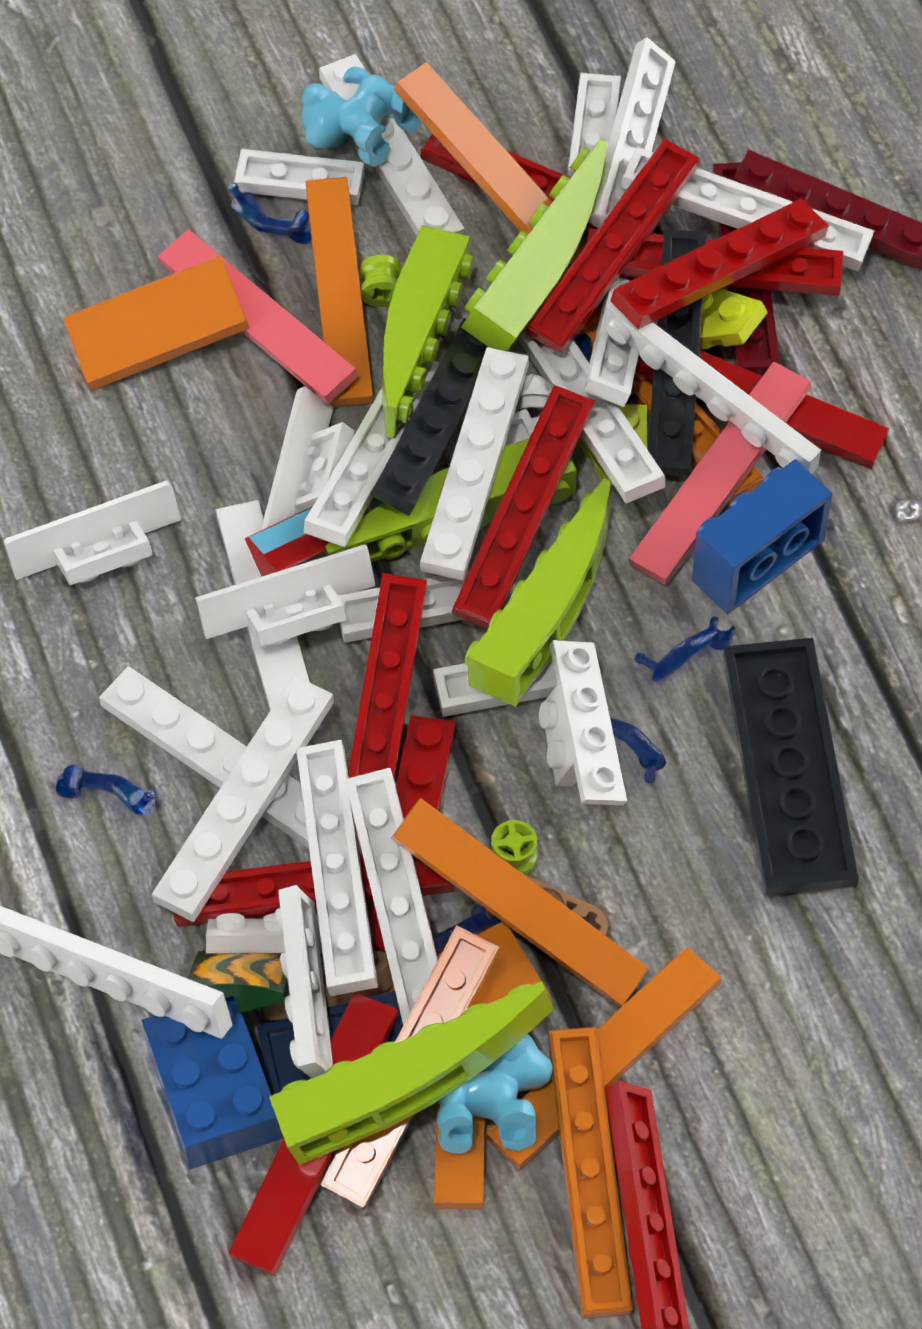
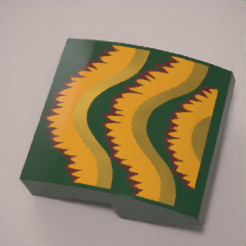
M206 950L199 951L187 979L223 992L225 998L234 996L240 1013L285 1002L289 992L288 979L285 977L281 967V953H206Z

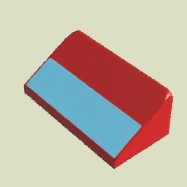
M312 507L244 538L261 577L291 568L326 551V545L330 543L329 541L304 533V522Z

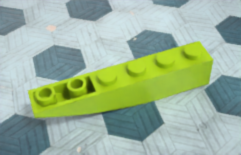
M600 138L591 152L585 147L581 150L569 167L575 171L573 176L569 179L563 174L550 192L549 196L555 199L549 207L542 202L528 222L534 227L528 235L521 230L507 250V252L513 255L508 263L500 259L485 279L491 283L487 291L485 292L478 288L465 305L464 309L470 312L461 328L487 347L503 351L509 350L557 284L571 260L590 218L600 185L607 149V142Z
M422 225L397 279L388 309L383 348L382 408L386 437L394 439L401 422L408 423L414 403L412 396L414 393L420 394L425 383L426 364L433 365L439 346L437 338L439 335L445 336L448 331L451 319L450 308H457L459 306L463 292L462 281L463 279L469 280L471 278L475 264V255L469 254L470 236Z
M529 438L504 446L479 529L492 522ZM571 459L550 504L562 502L576 492L577 470ZM449 468L430 476L409 516L383 503L361 518L345 547L332 542L327 544L326 556L365 544L369 551L370 561L374 562L383 558H396L407 550L425 545Z
M603 478L593 493H586L574 518L563 523L558 532L557 540L551 548L540 553L532 573L526 580L522 579L517 583L511 600L506 607L495 612L487 632L480 641L475 640L472 642L465 656L470 687L516 707L552 659L550 643L553 640H565L584 606L598 571L605 548L611 516V481Z
M541 981L534 985H520L512 989L507 996L489 1004L480 1003L467 1008L461 1016L444 1023L428 1024L422 1027L414 1036L399 1042L383 1043L377 1046L369 1055L352 1062L342 1061L336 1063L326 1073L307 1081L298 1080L291 1082L281 1092L270 1096L287 1148L298 1164L302 1165L387 1129L436 1103L477 1076L514 1047L554 1010L543 982Z

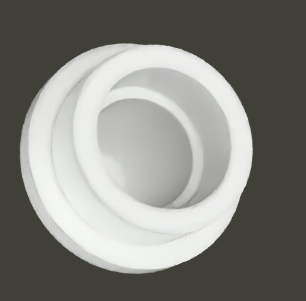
M535 374L525 376L516 412L527 409L530 417L540 416L552 390L549 383L543 377Z

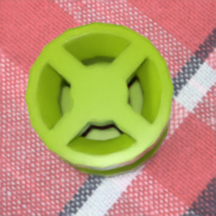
M375 255L368 257L361 263L360 278L363 281L361 285V298L365 303L374 307L390 306L395 285L402 270L398 259L388 255Z
M509 820L503 822L495 828L491 836V851L518 871L527 875L534 869L537 862V835L534 829L523 821Z

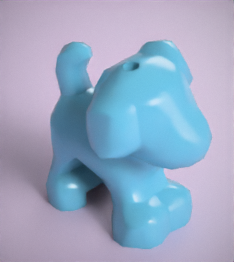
M357 66L347 69L343 76L344 82L359 84L356 93L349 100H344L339 94L327 89L323 84L312 83L307 85L303 90L301 101L303 103L302 125L306 131V141L314 148L321 149L342 148L346 136L349 134L354 137V141L359 147V157L371 167L383 164L390 152V144L382 138V132L386 131L380 124L383 119L394 118L397 125L408 133L415 132L422 122L393 90L395 86L391 85L380 75H371L365 69Z
M528 1034L477 1076L439 1100L440 1109L437 1116V1124L440 1130L438 1142L443 1150L460 1154L471 1149L473 1143L472 1116L491 1119L498 1126L500 1139L505 1148L521 1151L535 1144L536 1115L534 1107L528 1100L516 1099L517 1093L544 1086L552 1076L553 1067L551 1060L538 1050L533 1039Z

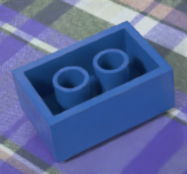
M796 459L782 469L780 467L773 469L764 478L760 486L750 493L744 492L731 503L727 511L717 518H708L698 528L693 557L692 581L726 614H730L825 541L832 492Z
M234 996L225 998L233 1025L222 1039L204 1031H193L184 1023L166 1016H152L142 1020L146 1045L189 1170L282 1139L280 1125L270 1100L271 1093L244 1017L239 1012Z

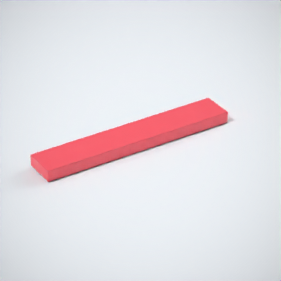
M187 229L158 255L161 264L174 274L217 257L219 254L192 231ZM222 257L250 327L241 332L328 405L359 376L356 368Z
M773 362L749 396L786 423L811 389V382L782 365ZM729 421L631 554L629 565L667 586L695 548L698 528L708 518H717L766 451V448L763 446L756 447L749 443L742 435L741 429Z

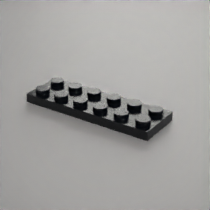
M803 638L724 646L723 659L764 896L857 887L859 877L814 639Z

